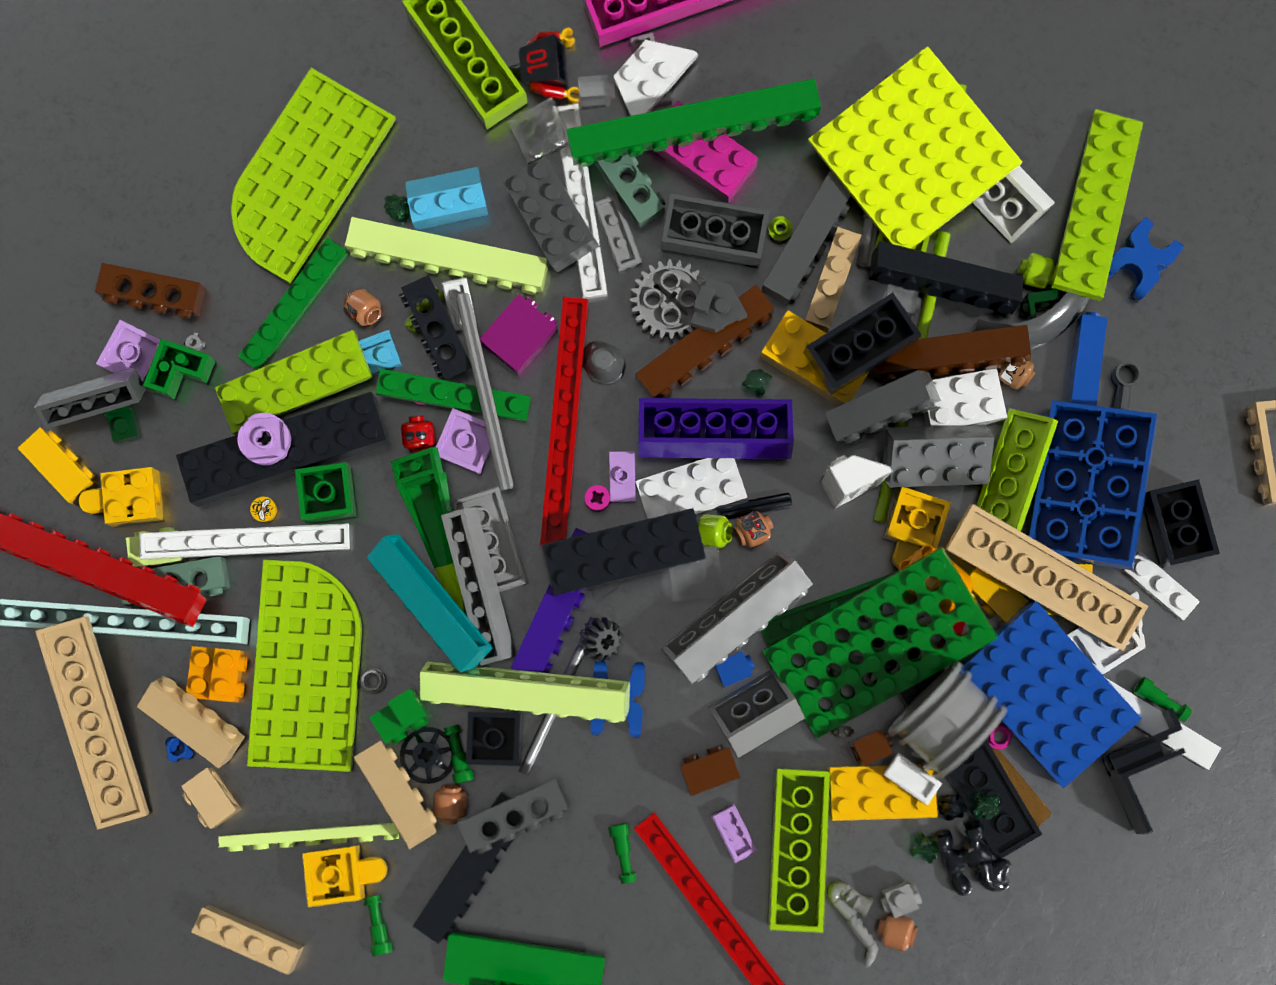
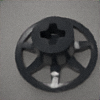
M424 727L418 731H413L405 738L400 749V763L411 779L419 783L431 784L441 781L453 769L452 761H450L447 767L439 760L440 755L451 751V756L453 755L449 737L444 736L445 732L433 727ZM423 732L435 733L430 742H424L419 734ZM441 735L445 738L450 747L438 749L436 746L438 736ZM415 737L418 745L414 750H406L409 741ZM405 754L411 755L415 762L410 769H408L405 763ZM435 765L445 770L440 776L431 779L432 767ZM419 767L425 768L427 779L419 778L412 772Z

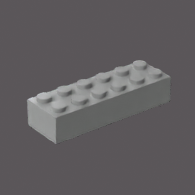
M779 551L661 649L676 668L693 684L695 681L705 678L708 670L713 666L723 663L728 658V654L735 648L744 646L748 642V638L753 633L763 630L768 625V621L775 615L784 613L788 609V605L795 599L803 597L808 592V588L813 584L795 560Z

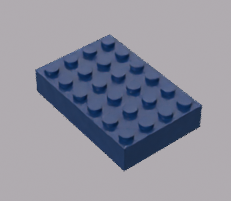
M1052 400L1049 418H1054L1058 423L1039 477L1029 537L1070 561L1133 571L1157 426V414Z
M1030 600L995 631L998 639L969 654L960 662L963 665L961 671L965 672L968 670L972 674L970 680L987 697L994 695L997 698L996 705L1003 704L1007 708V712L1001 720L1003 724L1054 781L1064 789L1142 718L1037 601Z

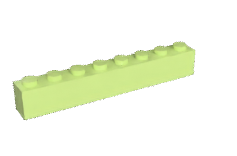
M355 217L351 218L345 247L350 252V255L356 258L364 259L365 256L374 257L375 261L389 264L390 261L398 262L401 267L414 269V266L424 268L425 272L431 274H438V271L448 273L449 277L455 279L463 278L464 276L472 278L473 282L479 284H487V282L497 283L499 288L510 290L512 287L520 288L523 293L535 295L536 292H543L549 266L548 259L544 257Z
M427 661L420 671V700L429 701L432 704L453 703L459 707L472 705L479 706L482 709L501 708L508 712L518 710L529 711L536 715L549 713L555 714L558 717L578 716L585 720L597 718L606 719L612 723L625 721L629 711V681L480 666L460 672L450 663Z

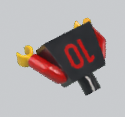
M565 28L562 34H559L558 31L537 33L526 46L519 49V63L509 65L510 71L516 79L521 78L522 83L530 87L531 91L537 94L560 100L566 98L569 104H577L579 102V99H573L570 96V93H580L577 87H571L569 90L564 88L568 87L564 46L571 47L574 45V38H566V36H572L573 30Z

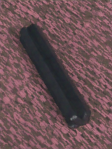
M787 492L721 505L717 507L718 515L725 516L727 519L742 517L752 511L762 513L791 507L792 499L790 493Z

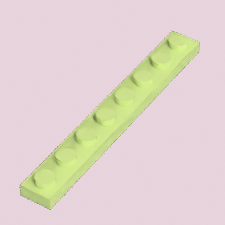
M393 823L236 834L219 836V847H227V852L242 851L244 845H253V850L269 849V844L279 843V848L295 847V842L305 841V846L321 845V840L331 839V844L347 843V838L357 837V842L373 841V836L383 835V840L399 839L400 833Z

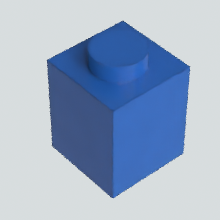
M743 651L728 657L723 663L714 666L723 688L752 676L751 670L755 669L750 655L745 656Z

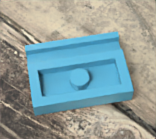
M389 330L359 340L372 376L379 374L380 369L390 370L402 365Z

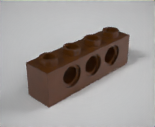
M102 263L95 292L102 297V301L117 304L118 301L126 302V305L131 308L141 309L142 306L151 307V311L166 314V311L176 312L175 315L178 317L190 319L191 316L199 317L206 288L200 282ZM125 283H130V289L126 292H121L122 286ZM149 288H155V292L151 297H145V293ZM178 292V300L170 302V296Z

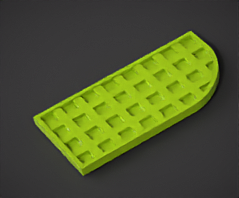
M310 68L240 176L234 189L231 205L233 227L241 246L257 265L291 285L396 121L395 116L315 69Z
M263 560L247 766L352 772L362 621L357 605L346 587L329 572L310 563Z

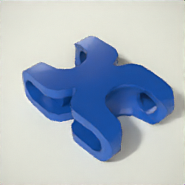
M1147 217L1126 238V247L1120 248L1113 255L1108 278H1111L1121 269L1132 271L1136 276L1137 284L1131 295L1137 301L1142 300L1159 281L1160 271L1165 270L1171 265L1184 248V245L1177 240H1174L1165 249L1153 247L1149 242L1148 234L1154 224Z
M604 660L595 662L593 678L608 679L607 665ZM636 662L633 665L629 680V711L626 717L628 718L629 733L633 738H639L642 727L643 710L640 704L632 701V698L641 695L644 691L645 666L643 662ZM594 718L591 720L590 731L592 735L601 734L605 719Z

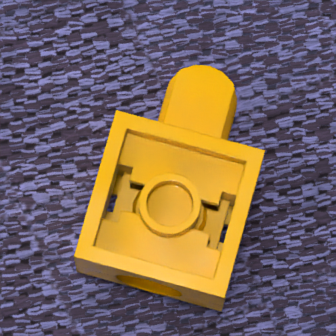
M152 467L100 473L102 488L85 490L79 497V505L83 511L89 514L104 513L105 524L112 527L164 521L160 472Z
M901 487L898 490L883 539L896 543L892 556V562L896 568L899 569V565L904 559L909 558L924 545L929 544L937 549L951 502L905 487Z
M360 845L303 853L308 907L362 900L365 898L364 884L378 883L386 877L388 870L386 862L379 857L361 859Z

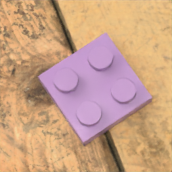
M120 320L96 364L112 373L136 367L144 384L160 339Z
M452 408L436 445L440 459L481 474L491 451L485 422Z

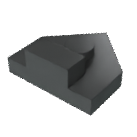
M707 279L705 286H701L695 302V313L691 326L717 333L725 329V326L737 320L739 322L747 318V313L730 284Z

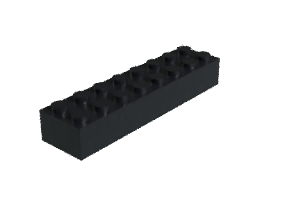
M368 392L282 420L289 428L291 445L287 456L271 465H258L248 460L239 449L238 435L176 454L190 503L199 507L294 476L295 469L328 465L389 445L390 441L376 397L372 392ZM267 432L262 433V437L258 438V442H261L263 446H266L271 441V437L267 436Z

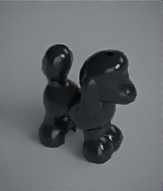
M974 820L965 825V834L968 842L959 850L953 848L954 840L949 829L939 831L934 835V844L944 857L945 867L951 873V886L958 895L967 896L972 890L969 879L962 872L967 867L978 870L977 878L986 890L1001 892L1010 886L1008 871L1011 863L1004 858L992 860L989 848L981 842L984 835V825L980 820Z

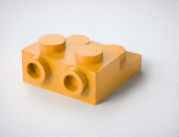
M192 646L186 693L193 695L196 699L239 703V697L242 698L244 694V682H241L242 672L246 671L248 663L247 656H244L245 651Z

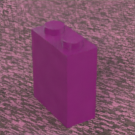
M519 294L480 337L481 345L518 376L521 375L558 332L557 325H555L557 321L549 313L545 312L542 314L536 309L538 305L528 296L523 298Z

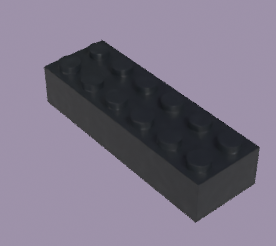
M694 508L542 544L541 546L553 597L706 559Z

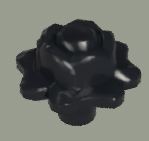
M957 795L939 796V801H937L940 814L947 821H952L955 817L963 818L964 813L968 810L963 803V799Z

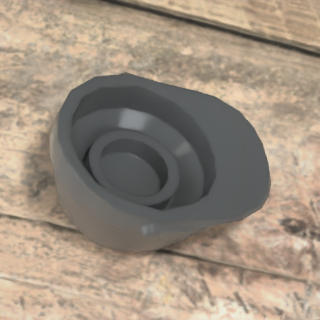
M599 340L592 341L585 346L582 366L593 382L596 381L600 384L610 385L621 379L626 369L625 358L621 349Z

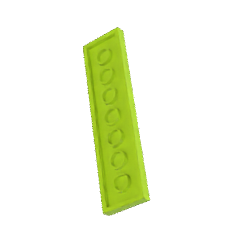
M1097 109L1093 112L1051 288L1097 301L1103 299L1143 122Z

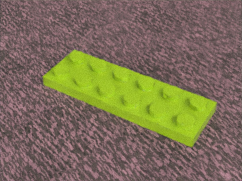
M351 330L215 387L231 433L236 435L241 426L252 415L270 413L279 417L371 379L373 376L357 334L354 330Z
M1009 408L992 458L989 484H983L977 507L1021 532L1058 423L1057 420Z

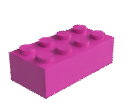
M677 100L673 107L682 106L684 104ZM727 135L718 136L717 139L708 142L703 141V139L693 141L691 145L680 147L678 144L668 146V149L659 152L651 150L723 203H729L754 171L758 161L757 156Z

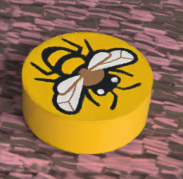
M258 497L252 502L250 512L257 521L267 523L276 517L277 505L268 497Z

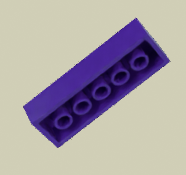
M639 398V457L792 458L794 445L792 399Z

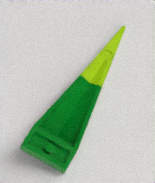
M431 447L392 460L391 466L396 487L420 534L440 584L466 615L464 600L441 515L452 511L446 472H443L438 447Z

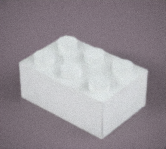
M997 369L932 380L941 401L934 403L936 408L923 413L926 427L1002 423L1007 418Z

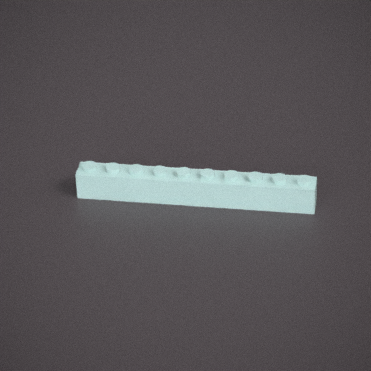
M0 599V626L42 629L88 615L93 632L98 634L246 645L248 641L250 619L245 617L199 614L192 628L149 610Z

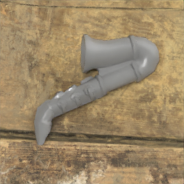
M842 881L833 882L828 887L827 897L832 906L838 910L848 926L867 948L865 966L869 967L877 956L878 947L876 942L873 941L872 934L868 933L867 928L862 925L863 922L857 917L856 913L859 912L865 918L874 897L863 896L852 888L851 885Z

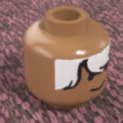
M1026 361V364L1022 366H1011V363L1001 364L998 376L999 380L1012 389L1017 390L1020 387L1024 389L1036 372L1033 371L1034 364L1031 361Z

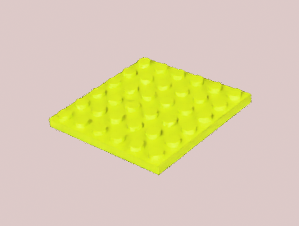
M928 46L808 139L810 145L890 244L910 249L921 243L1022 164L1021 159Z

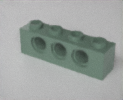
M628 154L619 156V159L616 161H594L595 166L614 194H617L619 201L639 230L664 215V205L666 203L659 192L654 193L650 187L652 182L645 172L641 173L637 168L638 161L635 157H630ZM624 173H629L633 176V179L626 182L621 180L620 176ZM638 193H643L647 196V199L638 202L633 197Z
M221 556L151 568L156 572L155 575L163 577L166 574L173 578L178 577L180 585L186 586L189 583L201 589L200 594L207 593L208 596H217L223 594V590L230 589L226 559ZM204 573L206 577L204 584L197 586L195 583L196 576ZM122 600V604L131 607V609H144Z

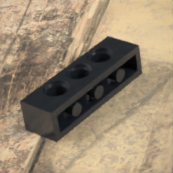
M427 275L401 287L403 291L399 294L405 308L410 306L414 316L410 317L415 330L421 329L425 339L421 340V343L426 353L432 352L436 362L432 363V366L437 376L443 375L444 379L447 380L472 368L430 276ZM420 298H427L431 302V308L426 313L419 312L416 308V303ZM437 321L442 325V331L439 335L433 336L428 333L427 326L430 322ZM443 344H448L453 349L452 355L446 359L438 354V349Z

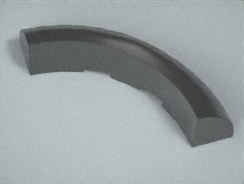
M1064 292L1053 308L1036 318L1011 324L992 323L978 319L973 325L971 332L1028 325L1030 349L1033 350L1054 340L1066 331L1080 316L1090 298Z

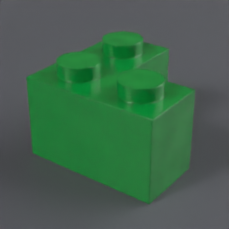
M160 339L143 386L151 392L175 399L183 376L207 384L215 360L209 354Z
M409 688L387 702L388 705L370 716L369 719L385 744L392 742L393 745H396L407 738L405 733L409 730L418 731L429 723L427 719L432 715L423 700H420L418 692L415 689Z

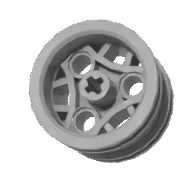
M959 661L950 665L906 707L888 730L891 736L896 734L899 736L897 742L901 746L907 744L924 760L922 767L926 771L934 770L932 777L935 780L943 778L960 765L990 735L1007 712V708L1003 704L996 705L997 698L994 695L987 697L970 680L972 674L968 670L965 672L961 671L963 665Z

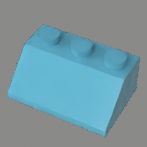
M478 167L405 182L409 210L415 230L488 215Z

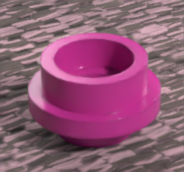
M998 724L986 739L992 748L1000 750L1009 746L1012 734L1004 724ZM997 731L1002 734V740L999 742L994 739V734Z

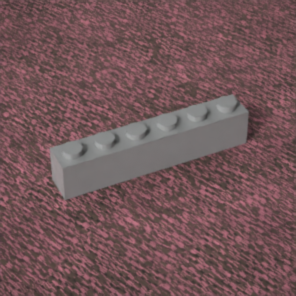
M477 507L463 508L441 515L467 616L493 647L480 662V665L516 656Z

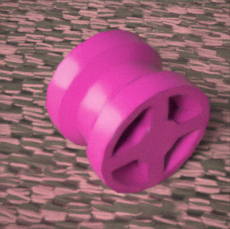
M594 485L586 491L585 503L589 510L600 513L608 508L610 495L605 487Z

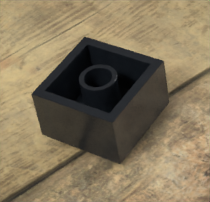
M468 712L466 764L520 766L522 713Z

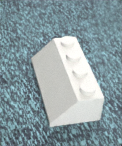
M1020 166L972 202L1010 243H1013L1055 204Z
M843 455L831 462V465L828 466L829 468L823 473L824 477L820 484L835 509L879 486L892 470L889 466L854 455L848 459Z

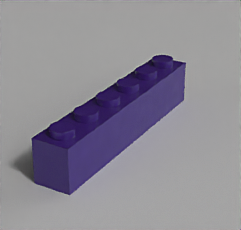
M575 528L571 537L580 536L588 533L581 529ZM549 584L511 666L512 669L550 673L553 664H550L549 661L553 654L558 655L564 641L560 640L564 630L568 632L573 623L572 611L574 607H580L585 594L581 593L582 590L553 597Z

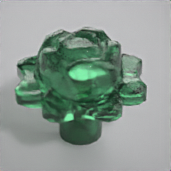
M396 194L385 197L386 203L384 208L391 218L402 221L410 217L407 197L403 195L398 197Z
M762 369L751 370L746 375V380L742 382V386H745L746 389H754L757 396L765 394L764 386L772 379V375H769V373L764 372Z
M978 793L974 797V801L977 803V807L973 812L976 819L984 818L990 820L999 813L1000 808L998 805L1001 801L998 795L985 797L982 793Z
M921 832L915 837L916 847L911 849V854L914 858L921 856L923 860L931 864L937 858L936 853L938 849L934 844V838L925 836Z

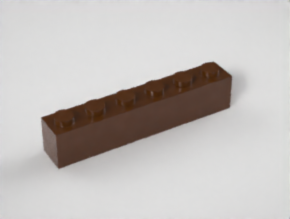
M754 285L738 297L747 313V318L739 322L737 320L725 326V329L717 333L696 328L635 373V379L650 398H667L672 393L671 389L678 383L680 386L686 384L692 379L691 374L697 369H700V371L706 369L713 363L712 358L718 354L720 356L725 355L733 348L732 343L738 339L740 341L745 340L753 333L751 329L758 324L762 327L773 318L771 315L773 314L774 306L757 285Z
M1028 325L918 339L913 345L875 368L877 379L890 383L917 370L929 372L930 374L933 373L934 376H944L949 374V371L959 370L960 373H968L978 367H985V369L991 370L1000 368L1001 364L1011 363V366L1025 365L1026 361H1031Z

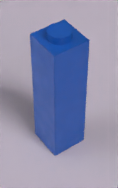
M1085 312L1076 320L1066 402L1097 406L1108 319L1100 317V314L1097 312Z

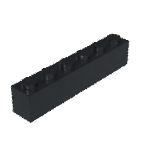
M879 241L871 255L869 280L877 281L881 284H889L905 290H914L930 296L950 299L954 302L971 304L978 308H987L1003 314L1012 315L1022 302L1023 276Z
M501 792L491 808L512 798L506 793ZM512 810L508 813L507 820L511 825H519L522 817L518 811ZM488 821L484 824L483 831L487 836H494L497 833V826L494 822ZM501 839L491 843L492 849L479 855L476 850L470 853L466 845L417 918L413 927L438 944L443 939L448 941L449 933L454 932L456 929L452 924L457 917L461 919L464 917L471 906L467 903L472 894L475 896L479 894L485 885V882L482 881L483 877L487 872L492 874L500 862L496 857L501 850L506 852L514 839L503 844Z

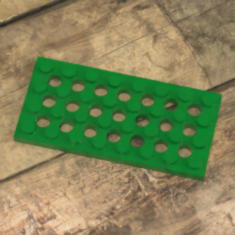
M940 547L766 647L762 652L781 682L786 684L797 700L807 724L818 739L998 639V635L943 547ZM934 576L940 580L941 585L938 589L932 590L926 586L925 580L928 577ZM909 589L914 590L917 593L918 599L915 602L909 603L904 600L903 592ZM950 599L955 607L950 612H944L939 607L940 601ZM891 603L895 608V612L892 615H884L880 610L881 604ZM920 612H927L930 614L932 621L927 625H922L917 621L916 616ZM862 615L869 616L872 620V626L869 628L861 627L858 624V618ZM962 621L968 625L969 629L965 634H958L954 631L953 625L956 622ZM897 625H904L908 628L909 634L903 638L898 637L894 633V628ZM839 628L847 629L850 633V638L846 641L839 640L835 634L836 630ZM935 634H940L945 638L946 643L941 647H935L932 645L930 638ZM874 638H882L886 642V647L883 650H876L873 648L871 641ZM816 641H823L827 644L828 650L825 653H818L815 651L813 644ZM912 647H917L921 649L923 656L918 660L911 659L908 655V650ZM853 650H858L863 654L864 660L855 663L850 659L849 653ZM796 653L802 654L805 657L806 663L802 666L795 665L792 662V655ZM888 660H895L899 663L900 669L897 672H890L886 669L885 663ZM830 663H837L842 671L838 675H832L828 672L827 666ZM865 673H874L878 681L873 685L865 683L863 680ZM809 675L816 676L819 680V685L814 688L809 687L805 682V678ZM844 685L852 686L855 689V695L852 697L844 696L841 693V687ZM827 697L832 700L833 707L823 709L819 705V700Z

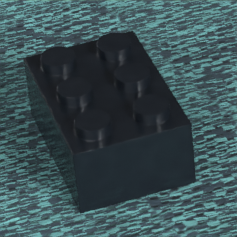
M1199 479L1146 492L1144 507L1161 568L1220 554Z

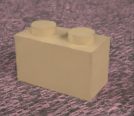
M213 767L204 769L181 786L185 791L182 793L184 799L190 806L194 805L199 812L197 817L204 827L209 826L210 829L217 828L242 810Z

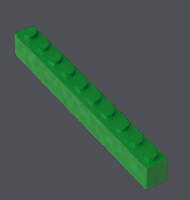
M815 78L569 128L567 129V136L573 165L586 167L594 164V161L604 160L605 162L617 160L619 156L628 154L630 157H635L643 154V151H664L668 149V146L678 144V146L684 147L691 145L693 141L697 140L713 141L721 135L737 136L745 130L761 131L766 129L767 126L775 124L777 126H786L792 121L799 119L810 121L820 114L821 103Z

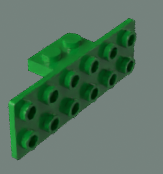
M450 932L443 981L461 985H601L605 956Z

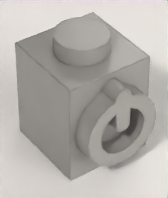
M904 881L881 891L883 898L880 899L882 907L886 914L891 913L894 918L919 909L918 905L922 904L920 894L914 882L907 883Z

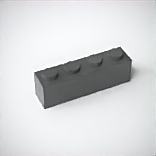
M135 367L42 394L34 409L44 429H49L139 403L146 389Z

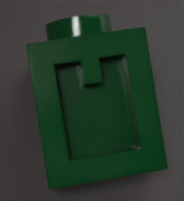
M1058 290L1027 293L1020 304L1021 315L1025 316L1026 321L1036 318L1035 307H1037V310L1052 308V305L1059 300Z
M128 405L103 413V416L107 417L114 443L140 437L134 409Z

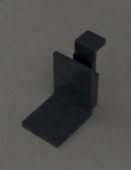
M1173 708L1162 711L1169 729L1103 756L1106 768L1111 773L1109 777L1136 834H1149L1153 832V829L1128 777L1186 753L1184 748L1170 750L1166 753L1162 751L1163 748L1160 742L1169 739V735L1183 730Z

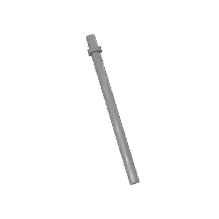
M590 617L589 624H592L593 617ZM583 637L580 638L563 675H575L584 656V648L579 644L584 639ZM545 713L518 772L528 776L556 716L555 714Z

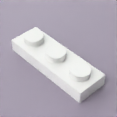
M1141 551L1136 553L1133 571L1122 570L1123 573L1180 621H1184L1200 602Z

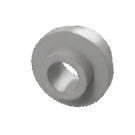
M368 668L362 672L359 682L365 692L375 694L384 688L386 679L381 670ZM371 676L377 678V684L371 686L368 682Z

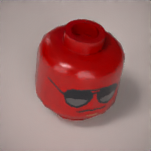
M424 416L409 417V422L401 425L402 445L404 448L409 449V453L428 449L435 444L433 423L424 420Z

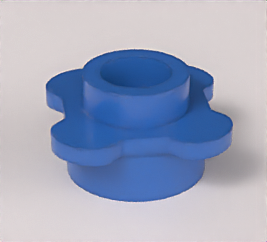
M168 737L165 740L169 761L176 762L180 758L190 759L193 756V751L179 738ZM180 745L181 750H177V746Z

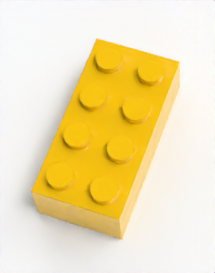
M787 310L762 350L760 359L837 406L851 401L868 373L831 395L803 353L807 345L826 333Z
M915 764L932 776L933 769L926 771L922 764ZM888 765L827 767V771L830 772L829 819L832 821L937 817L936 793L929 804L925 805L883 775Z

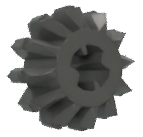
M602 617L601 619L593 618L592 624H585L586 631L579 633L584 639L579 644L584 648L583 653L586 656L592 657L595 661H601L602 659L610 661L611 654L618 655L616 648L623 646L619 641L623 634L619 631L620 626L617 623Z

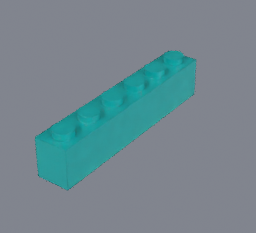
M399 534L384 536L367 556L368 560L372 563L373 569L386 580L388 587L403 601L404 607L412 612L419 621V625L434 639L436 646L448 656L453 667L460 672L475 669L493 647Z

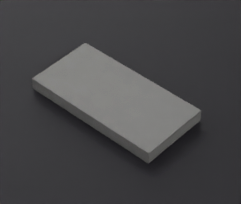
M499 486L450 501L453 512L463 508L477 507L499 592L528 584Z

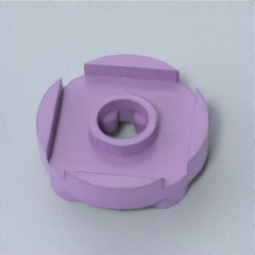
M258 413L248 418V421L241 426L238 432V446L248 460L258 465H271L284 459L288 454L291 445V434L284 421L275 415ZM264 432H267V436L271 437V441L266 446L258 442V438H261Z

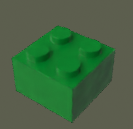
M346 462L295 469L300 517L303 522L313 523L357 516L351 467Z

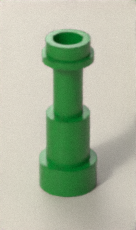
M1145 676L1139 680L1134 688L1133 694L1141 699L1146 698L1158 707L1173 708L1178 720L1185 722L1192 713V709L1188 705L1184 704L1181 706L1168 698L1167 693L1154 686V682Z
M459 725L444 728V736L449 737L453 754L450 757L454 774H452L454 785L474 780L472 769L469 770V765L466 764V752L463 753L458 733H461L462 730Z
M621 823L609 826V836L613 838L615 854L619 855L622 875H619L621 884L637 881V873L632 872L629 853L631 852L628 834H630L628 823Z
M380 895L364 898V906H368L372 925L369 927L372 945L370 946L372 956L393 952L391 941H388L385 923L382 924L378 904L382 902Z

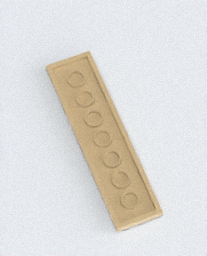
M974 504L969 505L945 547V550L1030 599L1037 601L1049 610L1121 651H1124L1148 608V605Z
M89 616L36 630L37 639L97 830L147 816L149 814L148 806Z

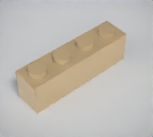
M840 227L837 228L805 319V321L825 333L830 328L862 236Z
M164 675L149 685L137 705L140 710L217 768L222 767L231 760L245 737L238 732L235 726L226 723L218 717L215 711L206 708L197 701L196 697L186 693L172 679L166 678Z
M379 741L354 756L358 767L409 849L436 833L433 824L437 820L429 808L424 810L420 803L424 801L416 787L411 790L407 783L411 779L403 766L399 769L394 761L397 760V757L390 746L385 748L383 743Z
M212 905L202 907L192 930V933L287 975L294 971L304 949V946Z

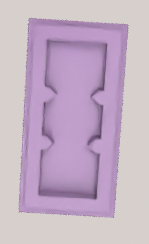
M635 451L609 452L610 503L636 502Z
M734 804L711 815L735 863L758 851Z

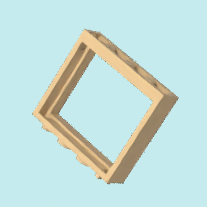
M1276 400L1256 402L1248 406L1249 418L1246 419L1248 425H1251L1250 445L1255 450L1256 460L1254 462V469L1256 474L1259 475L1260 485L1258 493L1262 495L1264 506L1276 504V474L1265 414L1267 410L1276 409Z

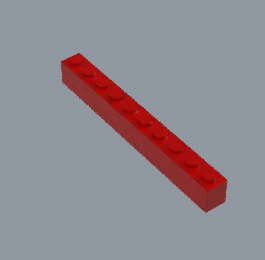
M0 513V551L193 628L206 602V599L200 594L201 589L189 583L186 586L177 584V579L169 575L157 576L154 570L141 565L139 569L132 566L133 562L119 556L118 559L110 557L111 554L101 548H96L95 551L88 548V544L78 539H74L71 542L66 540V536L58 531L52 530L49 533L44 531L43 526L30 521L29 524L22 522V518L15 514L8 513L6 516Z

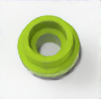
M782 216L772 219L768 226L770 237L779 242L789 239L793 232L791 221ZM783 225L785 231L779 232L776 226Z

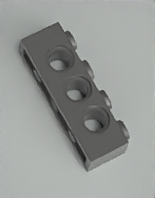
M554 779L457 824L469 852L471 853L476 850L479 855L492 849L491 843L501 839L502 844L517 838L515 834L517 831L525 828L526 833L541 827L539 821L549 817L552 822L565 816L564 810L568 809V806L557 780ZM537 799L542 800L546 805L545 812L540 815L535 814L531 809L532 802ZM515 810L521 814L522 820L519 825H511L508 822L507 815L510 811ZM488 821L494 822L497 826V833L494 836H487L483 831V826Z

